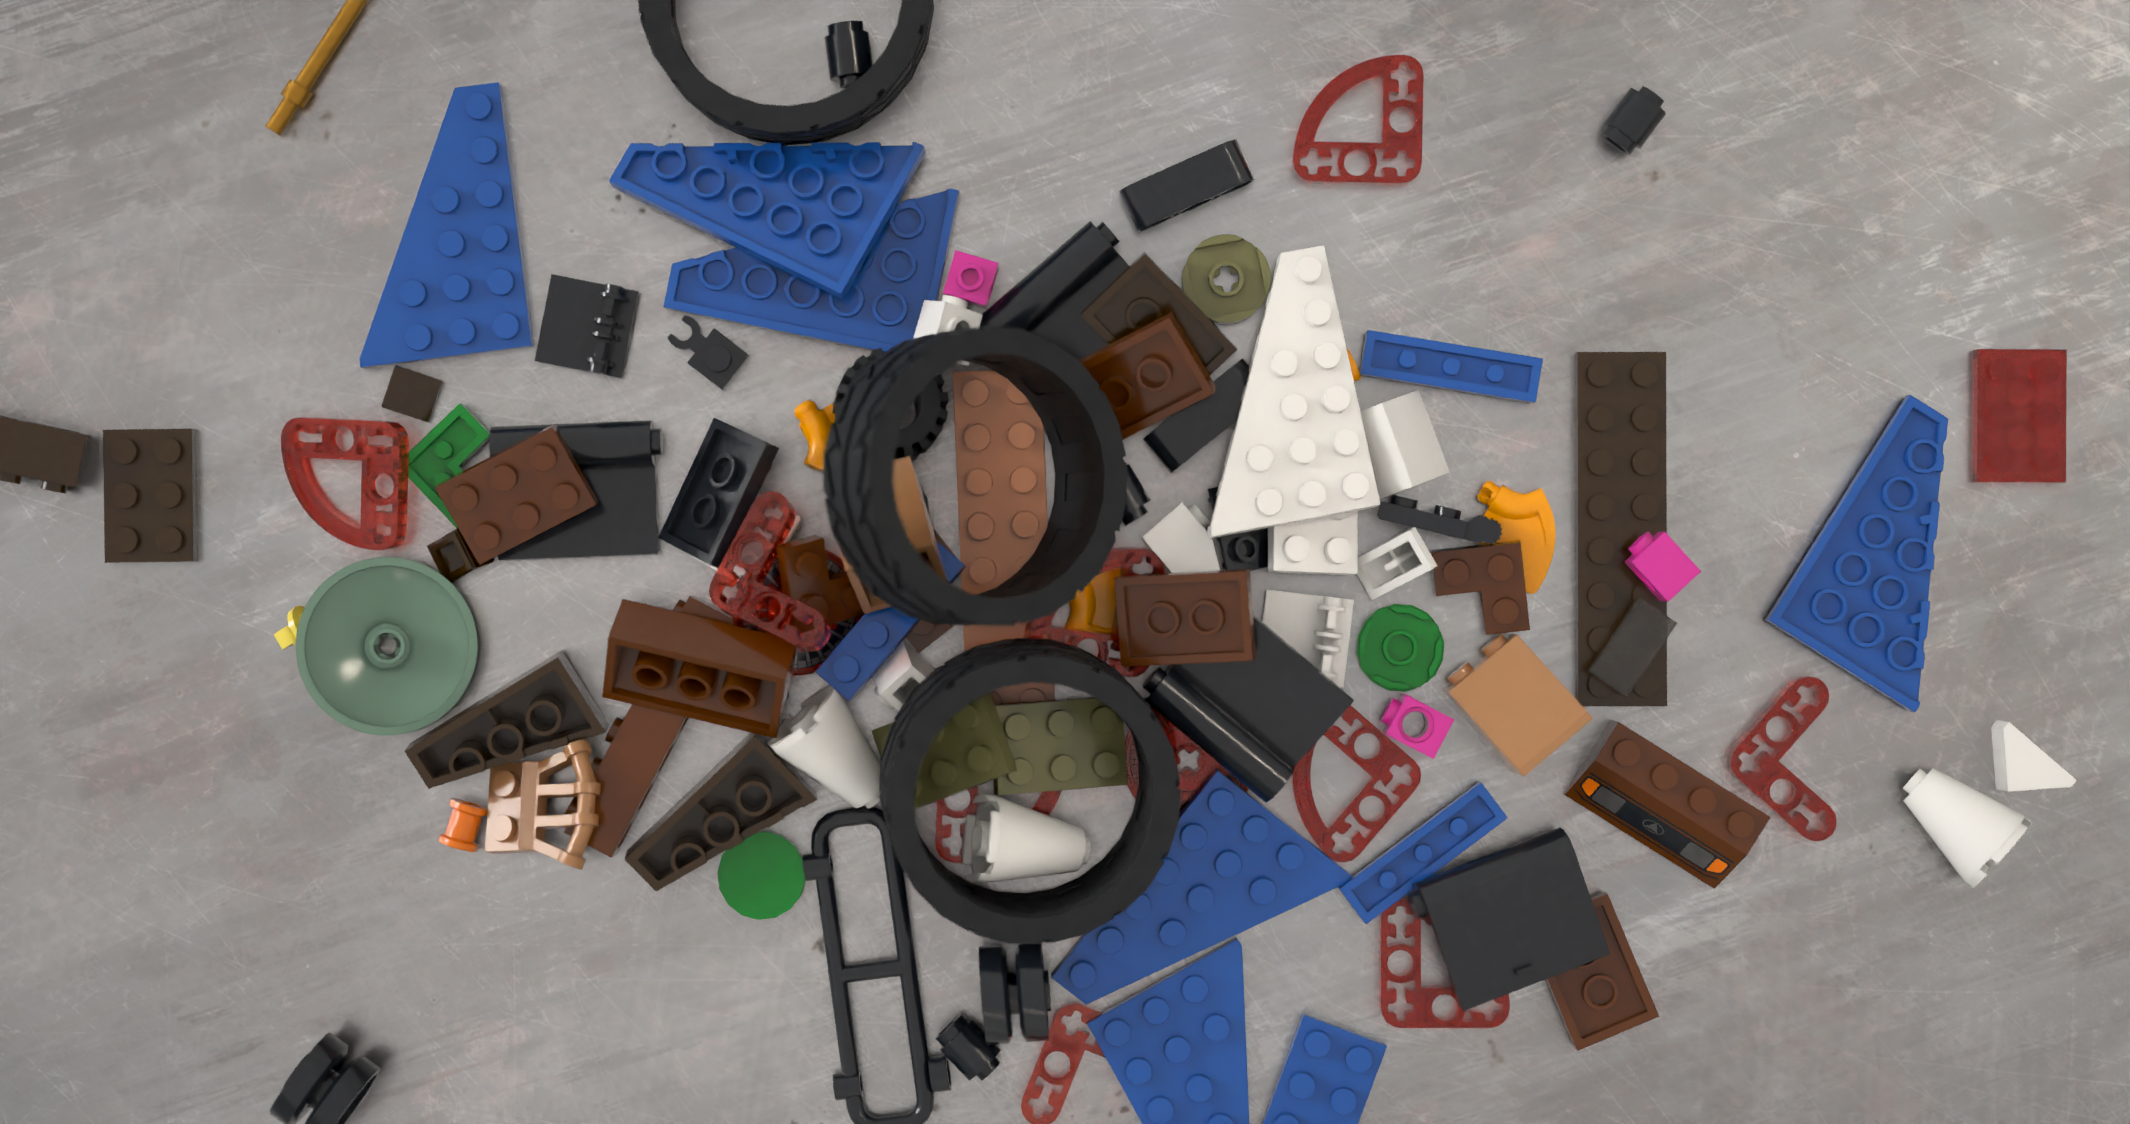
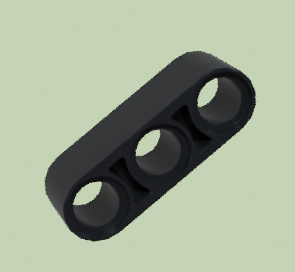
M1234 139L1130 184L1119 192L1137 232H1141L1253 182L1254 177L1237 139Z
M1243 358L1213 381L1217 387L1214 394L1171 415L1143 439L1170 473L1175 471L1237 420L1250 367Z

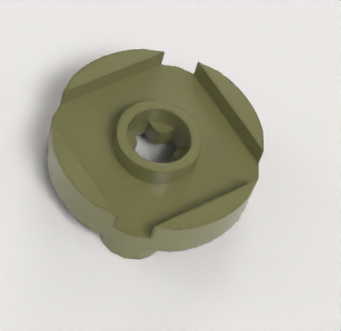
M1231 234L1216 235L1202 241L1189 255L1182 271L1183 292L1212 322L1218 324H1234L1251 317L1263 305L1271 285L1270 267L1264 254L1251 242ZM1228 267L1230 274H1238L1239 281L1232 284V291L1224 292L1223 287L1215 286L1213 278L1220 275V268Z

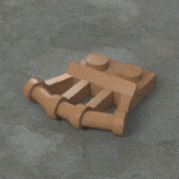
M588 740L572 742L566 745L563 751L539 762L505 763L490 768L485 852L492 854L542 853L568 866L580 870L583 869L586 858L583 857L584 851L594 827H598L599 815L595 814V798L600 796L601 784L596 782L589 758L592 754V749ZM573 765L578 782L548 784L550 775ZM578 797L577 813L546 815L547 798ZM574 828L566 850L545 841V829Z

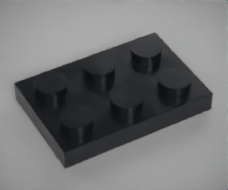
M713 418L658 538L713 567L723 570L779 448Z

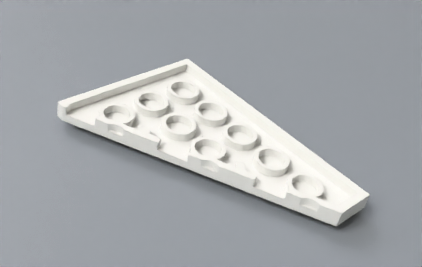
M1324 245L1283 252L1278 256L1273 274V283L1265 305V314L1260 333L1257 336L1247 383L1241 398L1242 403L1230 440L1222 480L1219 483L1211 523L1207 529L1209 539L1359 511L1380 505Z

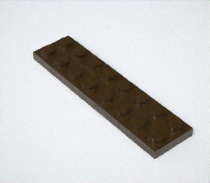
M1666 352L1575 353L1576 700L1582 706H1667V602L1659 601L1624 563L1632 555L1628 548L1644 533L1649 531L1652 536L1656 532L1667 533Z

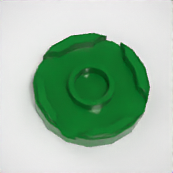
M1391 604L1377 609L1364 620L1356 636L1355 654L1360 669L1372 683L1389 691L1407 692L1421 687L1436 675L1443 661L1444 640L1438 625L1427 612L1413 605Z
M759 831L745 839L741 844L726 850L721 857L717 872L719 890L727 904L742 916L757 920L776 918L790 910L802 895L806 881L803 856L797 846L782 834L768 831Z

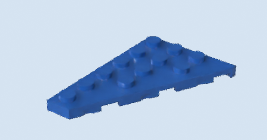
M499 82L454 88L359 358L361 368L535 347L502 85Z
M848 142L812 143V146H783L782 143H766L761 146H755L751 143H714V146H684L683 143H668L665 146H655L652 143H630L609 182L613 188L844 299L926 151L925 147L917 142H912V145L881 146L880 142H866L857 146Z
M950 188L943 192L898 203L844 299L741 249L732 248L709 253L699 258L672 263L663 307L665 309L868 350L882 348L883 353L887 352L891 347L914 338L924 300H938L959 190Z
M1907 395L1765 620L1910 712H1916L1920 706V701H1918L1921 669H1924L1925 660L1923 647L1928 630L1930 609L1928 596L1931 570L1934 569L1935 555L1933 553L1934 540L1937 538L1940 508L1938 494L1940 474L1944 467L1943 444L1947 437L1948 418L1914 396Z
M1216 768L1180 812L1179 823L1169 854L1162 860L1164 864L1148 889L1123 913L1113 916L1114 919L1082 935L1051 973V978L1087 1005L1344 885L1352 875Z
M1236 937L1086 1021L1142 1124H1249L1242 945Z

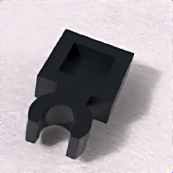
M684 315L682 320L691 327V337L688 340L681 341L676 336L670 334L668 336L669 342L678 349H691L695 352L687 363L724 391L751 356L715 328L706 338L702 335L700 324L692 317Z

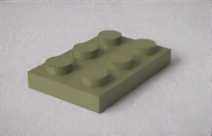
M991 693L975 699L952 716L932 740L918 773L914 792L915 810L1017 771ZM894 722L872 730L880 758L889 729Z
M1095 697L995 705L1017 768L1016 772L993 780L995 795L1127 785L1124 720L1111 707Z

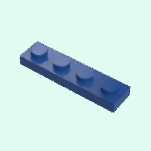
M1367 330L1360 375L1536 403L1543 358Z
M937 542L948 582L952 584L966 566ZM893 607L864 614L815 673L848 701L852 702L884 662L920 622V619L907 616V614H903Z
M1479 781L1338 888L1363 922L1368 924L1412 891L1413 883L1432 876L1508 817Z

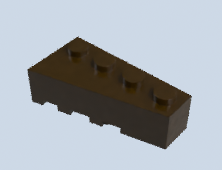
M0 415V480L21 484L22 476L40 480V489L66 494L68 486L77 487L79 484L89 434L29 421H19L15 418Z
M561 650L417 738L408 745L404 752L429 789L483 772L485 769L524 759L526 756L548 749L559 748L589 736L593 737L606 733L609 724Z
M750 733L626 851L625 861L657 892L704 865L713 857L734 848L748 837L766 827L769 828L783 820L790 813L816 801V791L788 762L773 753V750L768 745V741L762 735Z

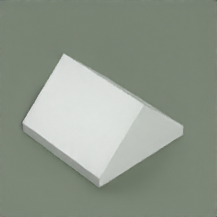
M1419 390L1360 411L1379 499L1450 473Z

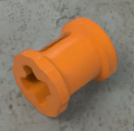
M451 798L449 805L453 809L446 832L440 834L438 841L456 849L477 852L479 845L475 841L482 818L487 816L488 808L471 801Z

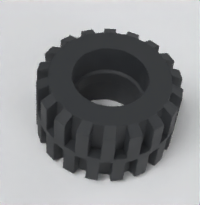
M882 348L872 350L868 357L862 355L851 368L847 369L836 391L832 413H836L846 392L856 378L871 362L876 365L878 357L883 354ZM941 374L937 375L916 397L914 401L915 418L908 427L901 429L894 459L910 456L911 461L916 460L922 452L925 453L932 446L940 434L947 419L948 411L946 410V405L949 402L948 392H943L942 389L945 382Z

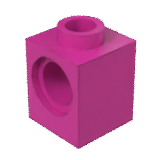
M955 250L943 295L966 300L969 302V305L987 310L999 271V263Z
M1649 531L1644 533L1628 548L1632 555L1624 562L1661 602L1670 601L1701 572L1666 532H1656L1653 536Z
M1402 693L1399 701L1394 698L1389 701L1380 721L1386 724L1382 731L1384 734L1434 759L1454 719ZM1418 711L1425 718V728L1417 736H1408L1403 730V720L1408 713Z

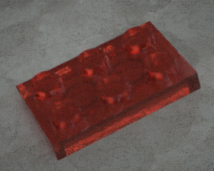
M2066 349L1973 350V482H2066Z

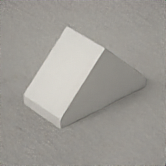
M1411 527L1359 556L1357 576L1371 600H1374L1434 569L1438 565L1416 528Z
M1996 720L1991 726L1996 789L2012 792L2072 787L2077 781L2010 722Z

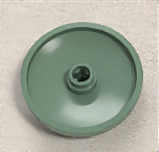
M370 558L355 562L334 573L317 588L309 599L301 615L296 635L298 669L302 681L313 700L337 722L356 731L372 735L405 734L424 728L440 719L451 710L464 694L471 681L477 661L478 639L476 626L463 596L449 580L434 569L404 558ZM385 637L394 639L396 642L395 652L390 655H385L379 650V643Z

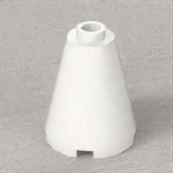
M827 686L800 704L804 709L794 718L788 715L780 724L777 738L770 737L768 745L773 750V753L854 808H859L863 805L866 808H871L880 801V763L841 694L832 686Z
M1932 768L1927 774L1922 769H1919L1903 787L1909 793L1904 799L1905 804L1964 882L1972 889L1987 876L1985 872L1988 868L1991 869L1995 864H1998L2027 831V827L2032 824V821L2025 815L1935 768Z
M980 793L974 798L972 803L980 805L976 815H967L962 839L963 865H971L973 873L965 874L970 882L982 884L1077 872L1082 864L1087 863L1090 856L1091 843L1090 839L1085 837L1082 828L992 794Z

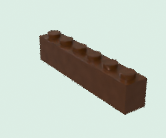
M689 596L687 602L679 600L673 609L676 612L739 626L738 618L696 596ZM632 704L624 720L619 717L615 719L605 738V741L611 743L604 758L601 759L596 756L591 763L596 782L601 784L600 796L595 798V814L599 815L598 827H594L587 844L588 846L609 857H613L618 853L689 720L688 717ZM578 797L573 798L564 815L577 813ZM566 828L564 833L572 836L574 828Z

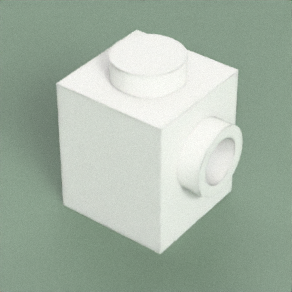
M943 295L941 301L924 300L914 338L933 333L980 327L983 315L968 310L969 302L957 297ZM960 361L954 365L969 366V362Z
M902 641L873 675L877 686L874 692L889 709L895 708L899 711L911 691L934 671L933 666Z

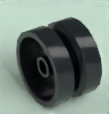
M1019 944L1015 950L1016 972H1009L1007 952L1002 945L979 947V974L986 1045L1009 1044L1013 1037L1012 1015L1017 1014L1020 1017L1021 1034L1026 1042L1049 1040L1048 1011H1051L1048 970H1044L1042 944Z
M329 1032L301 1060L291 1073L282 1091L273 1103L270 1114L283 1124H296L312 1108L313 1111L305 1124H345L375 1082L381 1068L362 1055L353 1059L339 1074L338 1071L348 1055V1044Z

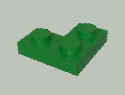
M459 403L396 464L456 528H458L435 487L439 483L464 471L465 469L462 466L489 441L490 432L463 404Z

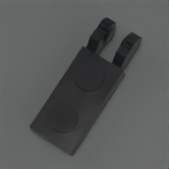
M1392 495L1390 503L1381 501L1377 514L1381 520L1478 543L1485 542L1492 545L1493 542L1496 543L1498 539L1500 540V535H1502L1501 524H1498L1497 520L1494 521L1493 518L1488 519L1486 516L1478 515L1470 521L1460 519L1462 511L1435 505L1434 513L1416 509L1418 500Z

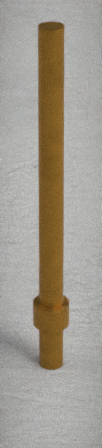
M346 0L294 81L290 79L282 90L281 95L284 97L265 127L281 136L299 107L304 109L313 95L309 92L368 0Z

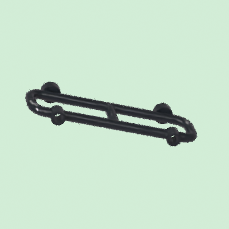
M864 806L836 810L825 814L817 821L811 837L812 854L803 855L806 881L816 880L842 1073L833 1074L836 1101L846 1100V1107L854 1124H924L929 1119L934 1108V1092L949 1091L952 1085L948 1058L945 1055L929 1057L904 878L905 872L894 853L882 810L876 807L866 808ZM871 824L877 827L881 834L897 959L845 965L833 879V860L829 849V836L833 830L840 827ZM900 976L917 1102L915 1108L909 1113L873 1117L867 1113L864 1107L863 1081L859 1071L848 983Z

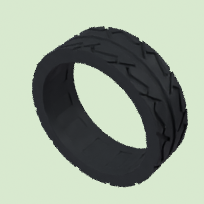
M638 0L639 13H641L640 20L651 51L684 98L712 122L743 137L745 136L748 139L769 143H782V145L827 141L859 129L890 106L912 80L926 50L924 48L928 45L934 12L933 0H902L897 26L887 47L867 73L844 90L819 101L782 106L759 104L732 95L708 80L693 65L683 47L676 23L675 0Z
M982 326L939 332L937 334L933 333L905 340L880 355L876 365L871 362L850 385L835 413L836 424H831L824 452L823 490L828 497L824 500L832 534L846 562L853 567L852 571L873 595L897 611L907 614V616L933 624L1015 625L1019 621L1023 624L1049 616L1072 601L1076 596L1077 590L1082 592L1102 569L1116 541L1115 530H1120L1127 500V465L1122 458L1126 454L1119 422L1105 393L1098 389L1100 385L1084 365L1058 344L1047 340L1045 337L1020 328ZM960 361L983 365L1007 378L1027 397L1045 428L1051 444L1055 468L1054 504L1047 529L1034 554L1011 578L998 587L977 595L970 594L946 582L924 562L909 540L901 521L893 484L895 449L902 423L916 397L937 375Z
M1038 638L1004 639L972 647L944 662V665L939 666L911 691L894 718L896 721H894L889 729L880 758L879 791H881L879 798L894 853L914 889L939 915L966 931L1008 944L1054 943L1085 935L1114 919L1113 916L1123 913L1148 889L1164 864L1162 860L1169 854L1179 823L1181 789L1177 788L1180 785V778L1173 747L1155 713L1142 696L1114 667L1088 651L1086 652L1081 648L1051 639ZM1026 683L1060 684L1088 693L1111 707L1125 721L1131 732L1138 756L1139 788L1133 814L1120 840L1101 862L1081 877L1056 888L1037 892H997L971 884L949 871L927 849L915 824L914 792L920 765L935 736L952 716L972 701L1003 687Z

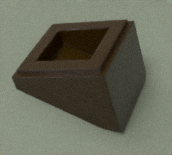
M396 365L382 402V408L430 422L443 381Z
M458 528L427 546L440 574L451 583L494 562V558L479 565Z

